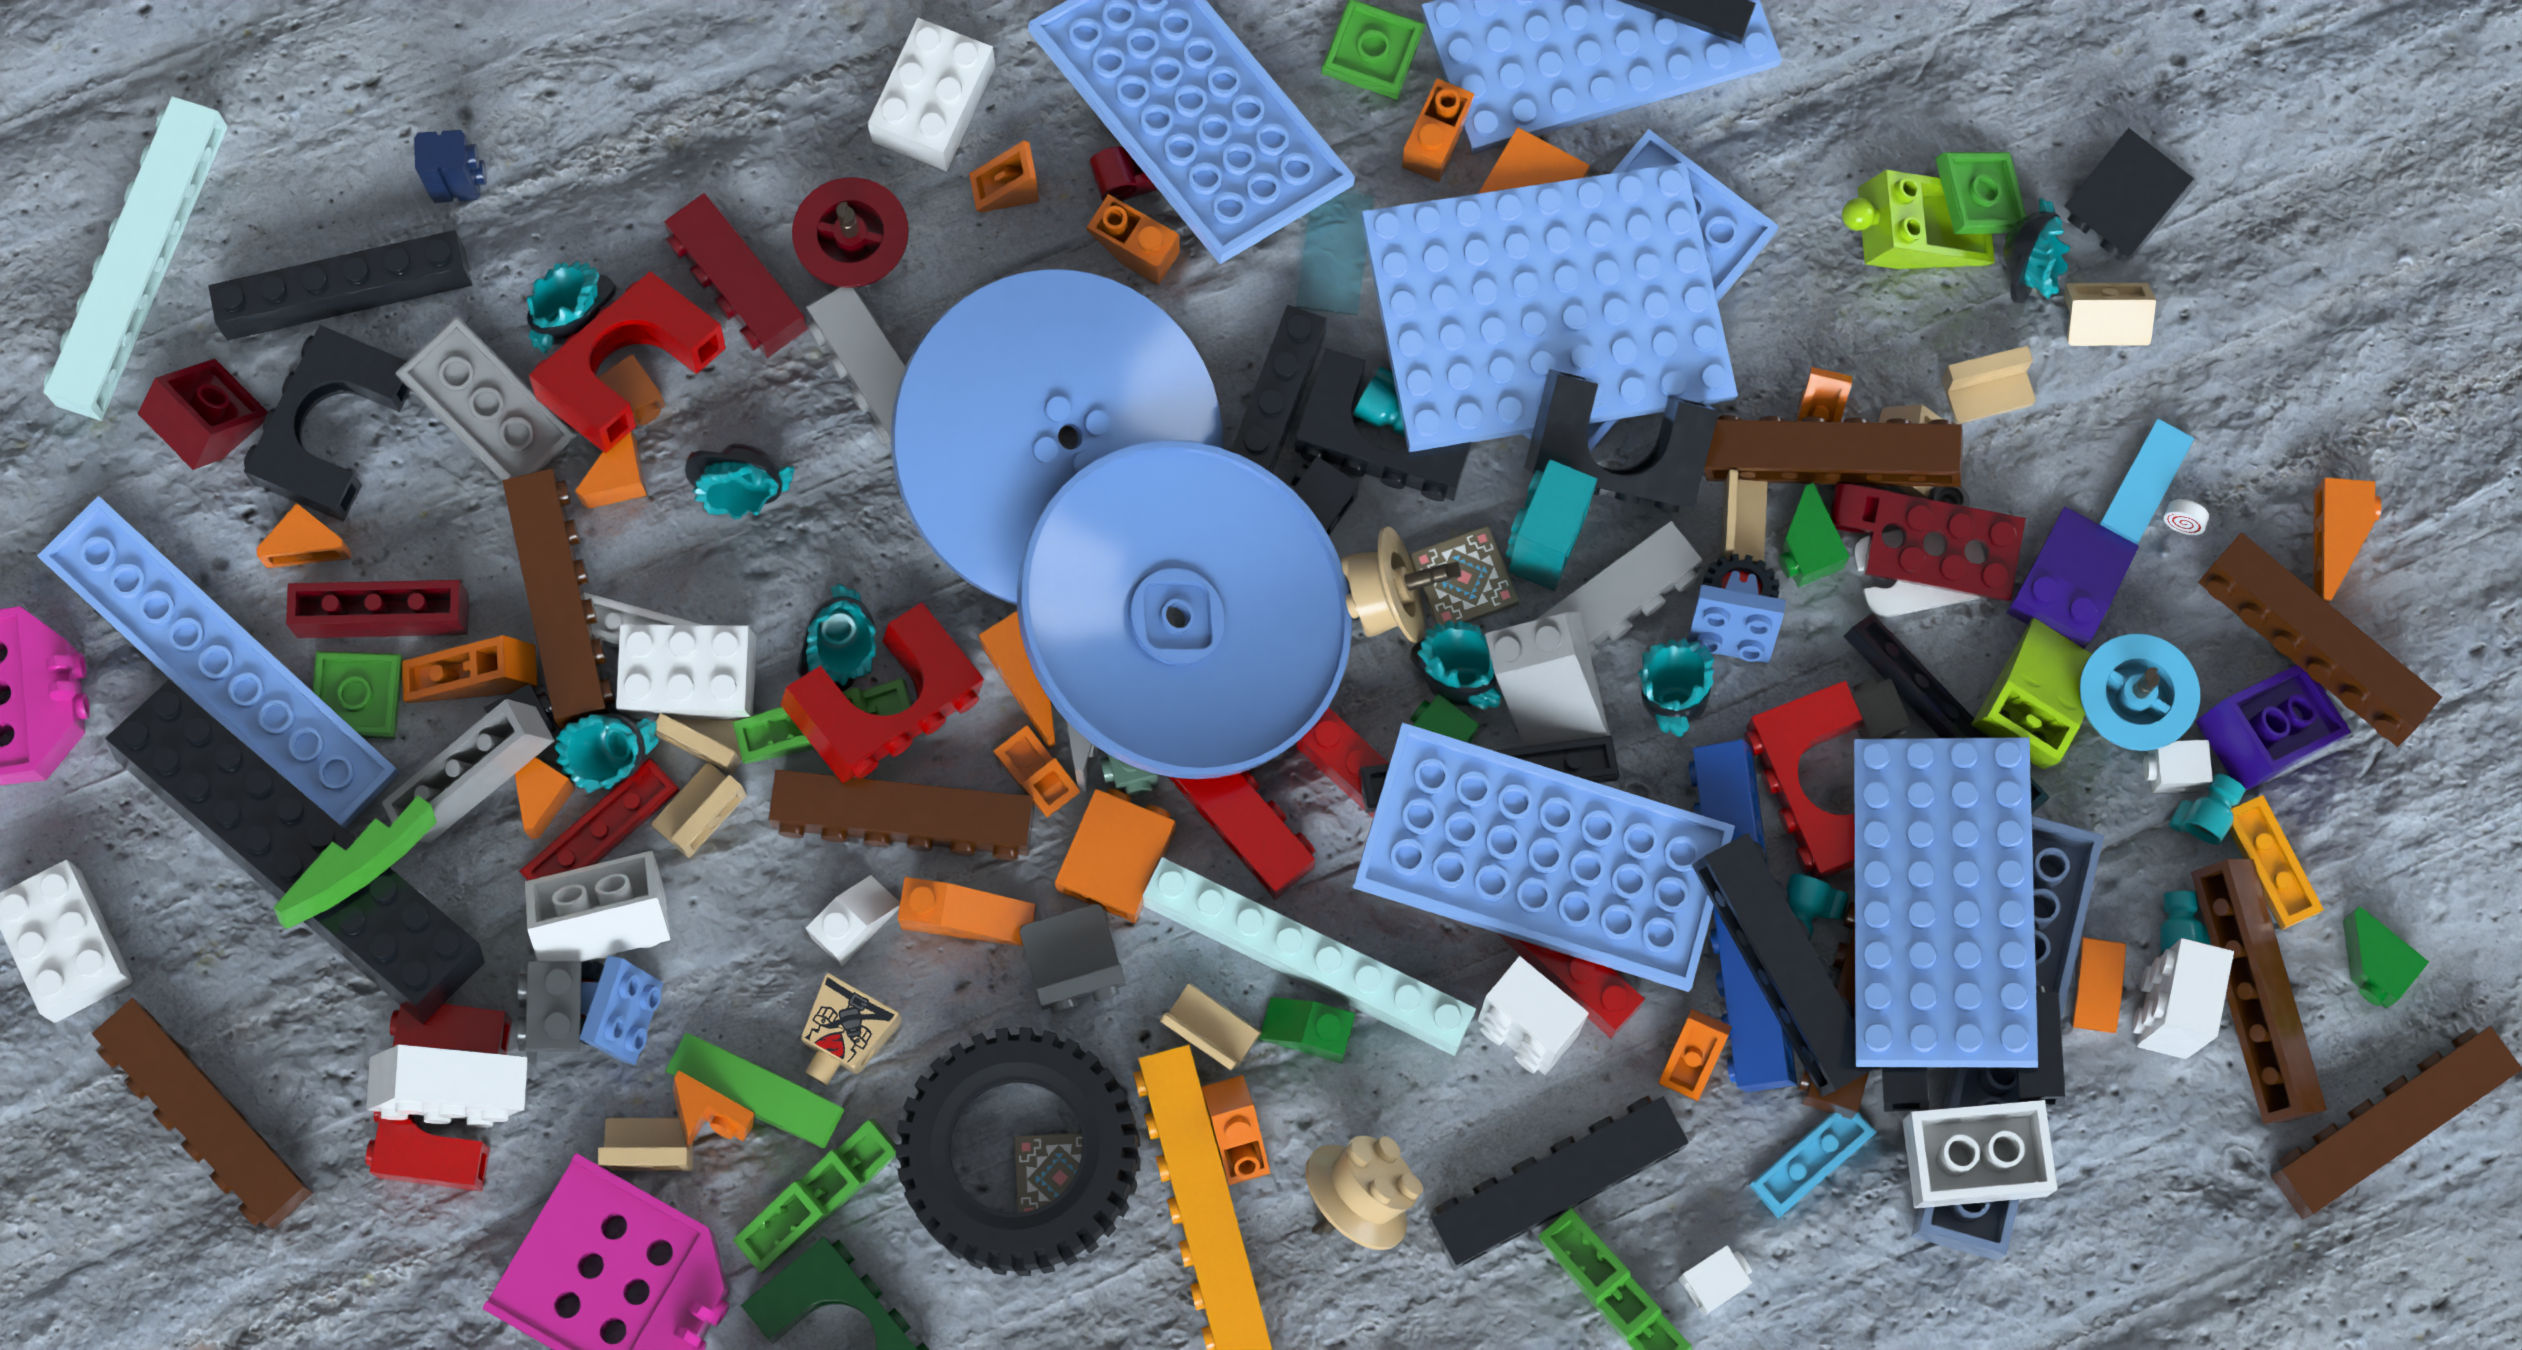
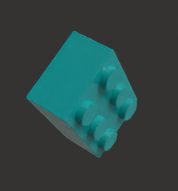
M1549 460L1544 472L1536 470L1527 491L1528 496L1524 504L1525 509L1520 507L1511 528L1512 533L1505 557L1511 559L1508 573L1552 591L1556 590L1587 518L1597 478L1553 460Z

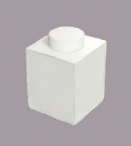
M2209 740L2175 741L2165 747L2149 750L2148 755H2145L2143 759V773L2145 780L2151 781L2152 793L2203 792L2213 782Z
M1728 1245L1683 1273L1679 1281L1702 1316L1746 1289L1752 1283L1748 1277L1752 1270L1738 1250L1732 1253Z

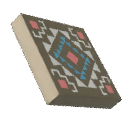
M1489 525L1410 553L1409 557L1415 572L1427 568L1432 569L1434 566L1456 561L1460 565L1461 577L1440 583L1435 582L1433 585L1422 588L1435 623L1444 625L1449 620L1455 624L1458 620L1470 623L1518 606L1519 599Z
M1081 1133L1014 1136L1018 1212L1031 1211L1050 1203L1069 1186L1081 1160Z

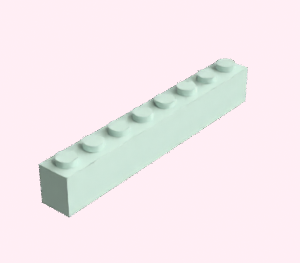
M172 96L167 108H163L160 111L156 121L157 131L153 141L142 152L140 159L141 168L135 181H131L126 189L124 208L120 217L115 218L111 223L108 233L109 242L104 254L99 255L95 260L92 270L93 279L88 291L83 292L78 299L75 321L71 329H67L62 336L60 343L61 353L55 366L50 367L46 373L44 394L56 407L100 421L103 420L228 128L218 110Z
M1163 857L1143 893L1144 907L1453 1056L1456 1055L1474 1018L1476 1008Z

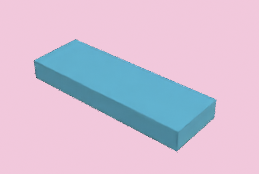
M2157 418L2099 525L2138 544L2195 438Z
M1832 1112L1751 1182L1749 1186L1779 1219L1877 1132L1859 1112L1852 1120L1842 1117V1114Z

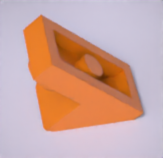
M1811 367L1806 388L1802 391L1796 421H1801L1805 417H1820L1827 422H1841L1852 384V376Z
M1691 1008L1684 1025L1681 1027L1658 1084L1698 1101L1732 1026Z
M678 1070L674 1077L673 1095L686 1147L688 1148L705 1121L709 1122L712 1130L727 1139L736 1137L744 1142L753 1128L755 1113Z

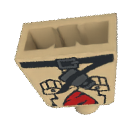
M827 973L801 1037L803 1043L816 1052L804 1073L824 1086L829 1084L839 1065L854 1074H859L902 1022L900 1014Z

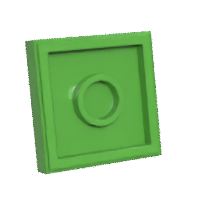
M1348 0L1321 68V74L1398 100L1425 31V23L1357 0Z
M1943 152L1935 158L1954 234H2004L2010 232L2018 220L2026 217L2010 152Z
M316 651L312 692L363 738L396 739L403 656L402 654Z

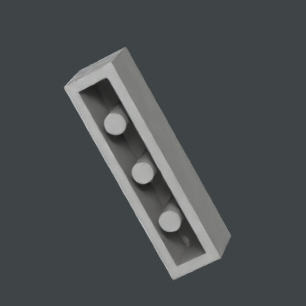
M840 287L807 307L811 322L806 324V327L818 346L825 343L832 354L827 358L839 379L847 376L854 387L849 391L852 399L861 412L869 410L876 421L871 424V427L882 445L885 446L888 443L891 444L893 405L905 366L854 288Z
M1670 521L1538 617V619L1564 612H1580L1592 659L1599 652L1597 646L1609 637L1612 641L1619 639L1632 628L1633 625L1630 621L1641 613L1648 617L1661 608L1666 602L1663 597L1675 588L1682 592L1690 587L1699 578L1697 572L1703 559L1674 523Z
M505 699L381 803L392 824L417 795L430 803L437 823L419 841L431 843L555 740L535 706Z

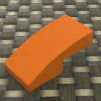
M1028 725L1024 726L992 751L1024 793L1028 796H1033L1035 806L1046 818L1081 792L1056 758H1052Z
M2081 936L2075 972L2077 986L2070 1022L2072 1027L2116 1034L2124 979L2125 942Z

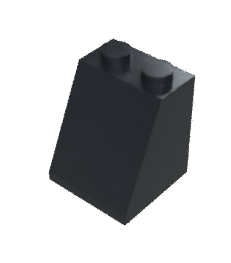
M2128 127L2064 207L2072 212L2067 220L2085 234L2091 228L2100 234L2104 239L2099 245L2119 260L2123 254L2132 259L2198 183L2192 176Z

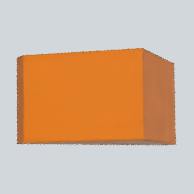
M1028 141L1018 143L969 173L975 207L978 212L1039 202L1037 179Z
M632 431L607 453L602 452L579 484L575 492L582 505L590 509L647 496L637 441Z
M297 503L256 548L257 557L266 568L351 559V551L344 541Z
M534 757L515 773L523 829L531 840L541 837L575 790L567 777Z

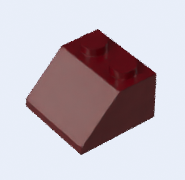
M214 358L156 377L137 414L192 470L224 459L264 423L268 411Z

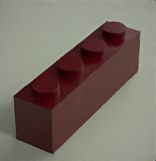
M705 193L664 221L669 233L665 241L679 259L686 256L693 267L689 270L703 289L710 286L718 297L714 299V302L721 313L728 320L735 317L743 328L739 330V333L751 350L754 351L759 347L764 355L769 358L808 330L800 310Z
M460 580L288 583L286 625L297 638L468 635L469 593Z

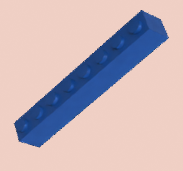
M1740 739L1693 748L1694 761L1689 762V775L1693 787L1698 786L1700 801L1694 804V813L1734 825L1735 828L1731 842L1749 833L1752 840L1760 844L1767 857L1754 756L1751 746L1745 740ZM1713 906L1712 912H1714L1716 928L1711 929L1710 937L1714 953L1720 954L1722 971L1716 972V984L1720 997H1725L1727 1013L1722 1014L1721 1021L1732 1026L1727 1040L1731 1039L1733 1056L1727 1058L1730 1081L1732 1083L1736 1082L1737 1088L1746 1093L1796 1086L1798 1084L1792 1044L1715 906Z

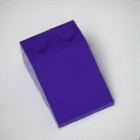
M2064 506L2006 613L2027 625L2032 618H2036L2085 649L2111 605L2139 545Z
M2298 665L2225 698L2195 721L2205 739L2209 740L2210 746L2227 770L2229 776L2242 784L2246 791L2270 780L2352 733L2320 683L2312 680L2308 673Z

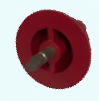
M858 177L835 179L814 189L800 204L792 225L793 246L804 268L820 281L844 288L874 284L888 275L902 259L909 238L907 216L896 196L879 183Z

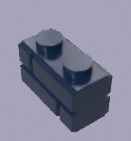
M462 130L442 131L441 135H438L436 131L417 133L414 137L415 169L433 202H453L454 198H457L459 201L478 200L480 185H486L487 172L484 160H479L477 144H469Z

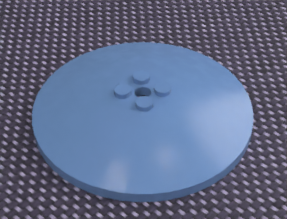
M1063 269L1029 271L1004 277L975 290L945 311L922 337L905 366L898 385L891 422V454L896 481L908 514L921 537L932 551L965 581L989 595L1017 604V582L1020 562L1031 530L1044 507L1077 472L1109 453L1132 445L1154 441L1176 440L1197 442L1223 449V426L1220 406L1213 382L1195 346L1177 323L1155 303L1128 286L1092 273ZM1064 425L1073 427L1077 432L1078 442L1073 449H1066L1059 443L1058 433Z
M1176 440L1154 441L1132 445L1095 460L1065 483L1044 507L1031 530L1020 562L1017 582V613L1020 633L1033 672L1045 694L1069 724L1093 745L1130 766L1154 774L1187 779L1219 778L1258 767L1280 755L1299 741L1327 710L1345 672L1352 633V617L1346 605V594L1349 593L1342 564L1332 541L1312 510L1289 486L1259 464L1239 454L1202 443ZM1167 608H1176L1183 613L1185 618L1184 627L1177 628L1168 622L1166 618Z

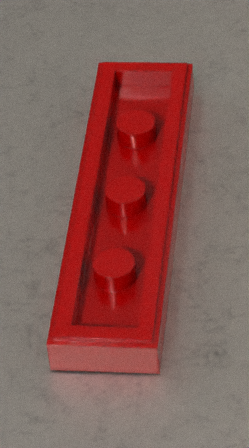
M649 757L634 775L618 784L519 872L529 881L597 864L680 791L679 788Z

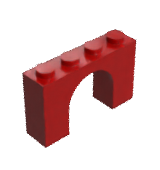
M651 271L639 281L629 285L622 296L609 307L601 309L595 316V319L578 333L572 334L560 349L548 359L540 361L534 371L529 374L536 399L604 453L611 450L636 428L630 403L596 377L598 368L605 358L625 346L649 344L665 350L695 374H698L726 349L721 324Z
M923 602L889 622L882 640L914 683L917 700L908 709L887 716L874 715L860 710L845 697L821 665L791 683L785 689L781 707L842 783H845L854 776L858 779L867 776L878 766L880 759L888 754L892 757L898 756L912 744L913 738L922 732L926 735L934 733L946 722L947 716L955 711H958L960 714L968 711L980 699L978 694L984 678Z
M1846 680L1752 716L1746 726L1747 732H1744L1745 741L1751 746L1753 756H1759L1765 769L1761 771L1764 786L1770 795L1776 794L1782 808L1778 810L1782 827L1787 834L1793 833L1799 848L1795 849V854L1804 873L1810 872L1813 878L1819 880L1855 866V813L1837 815L1823 811L1815 806L1806 797L1800 786L1798 764L1800 757L1807 750L1820 743L1856 730L1863 720Z
M443 1004L422 1024L400 1005L399 1010L393 1011L390 1020V1035L394 1036L392 1047L407 1045L507 1055L513 1019L505 1011ZM374 1111V1122H378L375 1140L370 1139L366 1150V1165L370 1166L369 1172L379 1179L483 1191L490 1147L484 1142L426 1133L418 1126L413 1114H408V1119L387 1120L381 1118L380 1111Z

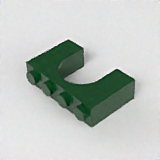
M823 1236L740 1305L772 1344L813 1311L828 1305H845L859 1310L868 1317L875 1331L876 1350H929L924 1342L915 1347L905 1335L911 1327L895 1307L887 1313L877 1301L883 1293L866 1273L859 1279L849 1267L855 1259L839 1239L831 1245L826 1237Z

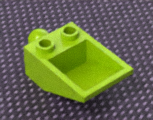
M1886 169L1857 187L1858 198L1849 200L1842 209L1844 224L1851 230L1862 231L1864 262L1866 265L1893 269L1985 266L1995 263L1992 234H1954L1940 178Z
M2032 618L1971 725L1992 738L2029 737L2030 762L2042 770L2059 763L2085 716L2080 700L2079 687L2082 671L2092 654L2041 621Z

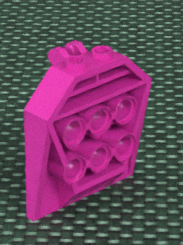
M21 606L0 609V651L6 649L8 653L5 660L0 663V693L11 690V696L5 704L0 705V738L8 731H14V738L8 745L0 747V785L45 781L86 733L84 719L90 717V705L87 695L82 693L81 678H85L87 674L84 655L81 652L79 653L66 639Z
M575 1153L570 1165L482 1309L553 1350H705L707 1342L703 1341L704 1336L711 1324L717 1327L721 1323L729 1309L730 1303L725 1301L729 1295V1290L715 1234L708 1227ZM615 1218H624L627 1222L625 1234L618 1239H608L606 1228L610 1221ZM660 1244H670L673 1254L669 1262L664 1265H654L651 1255L655 1247ZM592 1257H602L604 1268L601 1274L595 1278H585L583 1274L585 1262ZM640 1282L647 1283L650 1293L646 1301L638 1305L631 1304L628 1299L631 1287ZM568 1296H578L580 1299V1309L577 1314L570 1318H563L560 1314L561 1302ZM613 1322H624L626 1326L624 1339L617 1344H608L605 1338L607 1327Z

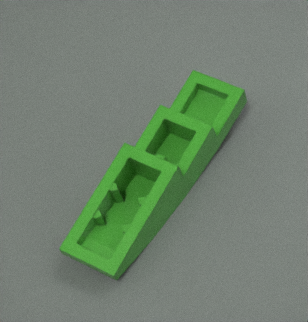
M903 678L865 690L856 687L842 692L854 706L874 715H894L903 712L913 705L907 682ZM782 707L732 722L744 764L815 749Z
M417 795L390 827H387L375 818L347 850H344L332 841L273 907L280 924L289 929L330 909L372 882L403 857L437 823L432 805Z
M687 1032L665 1070L673 1077H675L679 1070L754 1112L755 1118L825 1149L845 1111L842 1107Z
M868 1119L838 1149L831 1150L801 1180L794 1181L733 1241L760 1273H764L832 1216L896 1158V1143L875 1119Z
M1572 1208L1538 1235L1539 1240L1568 1276L1632 1350H1692V1346L1663 1316L1660 1307L1631 1277L1627 1267Z

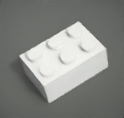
M917 18L868 121L872 143L947 172L995 70L993 46Z
M620 625L616 709L633 719H657L660 713L671 719L741 720L753 716L757 636L749 626Z
M653 850L525 881L527 930L537 961L583 962L595 958L604 959L608 955L614 956L619 952L640 947L650 948L660 942L670 940L666 895Z
M67 859L0 893V930L39 1014L56 1023L134 983L82 871Z
M2181 938L2170 949H2165L2163 955L2159 958L2156 957L2151 967L2146 966L2140 984V991L2146 992L2143 1008H2137L2132 1024V1033L2138 1034L2135 1047L2188 1059L2218 1037L2234 951Z
M1519 956L1486 995L1478 1021L1483 1025L1480 1028L1481 1032L1488 1039L1499 1046L1504 1042L1517 1052L1514 1058L1526 1070L1533 1074L1539 1070L1543 1075H1546L1578 1037L1589 1012Z
M396 1045L370 1057L366 1110L380 1111L381 1118L387 1120L408 1119V1114L424 1115V1122L432 1124L451 1123V1118L467 1119L466 1126L493 1127V1122H506L510 1115L524 1110L527 1057Z
M2045 1100L1910 1112L1902 1120L1914 1209L2047 1197L2058 1190Z

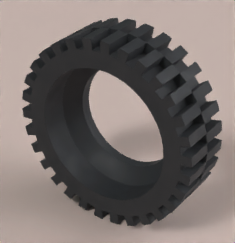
M1020 1027L1018 1035H1011L1008 1028L995 1029V1038L987 1040L984 1034L980 1033L971 1037L974 1045L963 1049L960 1042L949 1048L953 1057L945 1063L938 1057L930 1064L934 1071L930 1078L926 1079L921 1075L914 1086L919 1092L915 1099L907 1097L903 1108L908 1115L906 1121L899 1120L897 1133L902 1138L901 1144H895L896 1158L901 1164V1168L897 1169L898 1176L906 1190L904 1195L908 1204L916 1213V1217L931 1236L959 1260L963 1258L975 1268L982 1270L984 1266L990 1268L994 1274L1005 1276L1007 1271H1015L1018 1276H1031V1270L1040 1269L1043 1274L1055 1271V1264L1064 1261L1068 1267L1078 1262L1076 1255L1085 1249L1089 1254L1099 1247L1096 1241L1103 1234L1109 1238L1115 1231L1114 1221L1118 1215L1124 1218L1129 1209L1127 1203L1129 1194H1135L1138 1184L1135 1174L1136 1171H1140L1141 1158L1138 1154V1147H1141L1139 1133L1136 1129L1133 1112L1115 1076L1108 1067L1104 1068L1101 1065L1099 1058L1091 1051L1085 1053L1081 1050L1079 1043L1067 1038L1066 1042L1060 1041L1056 1033L1044 1030L1043 1036L1035 1035L1033 1029L1028 1027ZM1028 1083L1052 1091L1071 1108L1081 1129V1160L1069 1186L1050 1203L1026 1212L1010 1213L997 1211L974 1200L960 1185L951 1160L952 1136L960 1116L978 1096L1000 1085Z

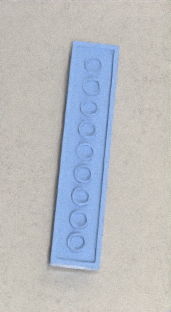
M99 496L37 555L192 700L344 829L400 773L397 768Z

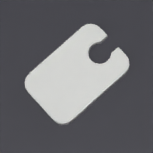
M1902 530L1882 533L1883 542L1891 548L1899 547L1903 542ZM1930 532L1924 537L1923 547L1928 554L1939 556L1944 551L1945 542L1941 535ZM1870 536L1862 538L1855 546L1854 560L1857 571L1864 570ZM1971 540L1966 544L1964 550L1966 558L1974 564L1982 563L1985 557L1981 542ZM1896 581L1890 588L1871 587L1863 590L1869 611L1880 618L1981 598L1979 596Z

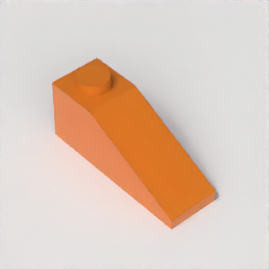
M2324 478L2314 490L2313 591L2327 603L2335 596L2375 521L2379 520L2381 497L2375 496V481Z
M1016 611L978 635L979 641L985 654L1048 749L1056 745L1052 702L1036 678L1025 652L1020 633L1018 613Z
M501 635L402 661L403 702L420 703L503 695L514 692L529 683L532 687L537 686L536 645Z
M904 877L897 919L902 930L1024 947L1020 936V929L1023 925L1034 922L1036 904L951 883Z

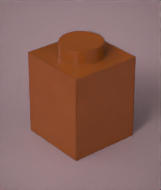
M633 354L597 377L630 403L636 426L652 422L659 416L661 409L666 406L660 391Z

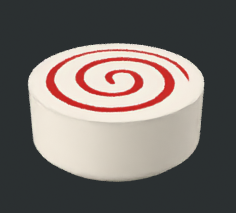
M2186 499L2171 501L2164 515V521L2170 528L2187 535L2202 534L2209 520V513L2203 506Z

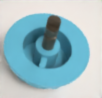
M2127 634L2113 638L2101 645L2091 655L2081 674L2080 700L2087 719L2099 734L2120 747L2148 751L2170 745L2190 728L2198 713L2200 686L2197 674L2187 657L2174 645L2161 638L2146 634Z

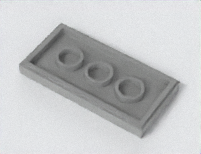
M457 315L395 373L501 480L543 470L577 436L556 414L536 399L534 392Z

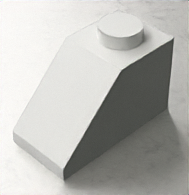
M870 875L838 895L806 927V930L811 939L843 967L898 911L900 902Z

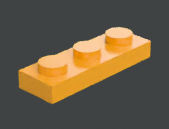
M2264 795L2232 808L2234 821L2229 831L2243 858L2254 859L2265 900L2281 931L2321 913L2324 909Z

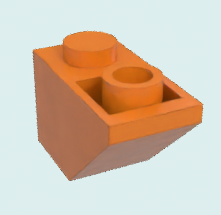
M1436 79L1404 146L1403 168L1440 182L1458 143L1474 99V93L1441 79Z
M1109 194L1086 227L1087 231L1123 266L1157 285L1160 284L1180 253L1178 233Z
M1240 1075L1202 1086L1203 1097L1228 1186L1270 1174L1254 1104L1244 1076Z

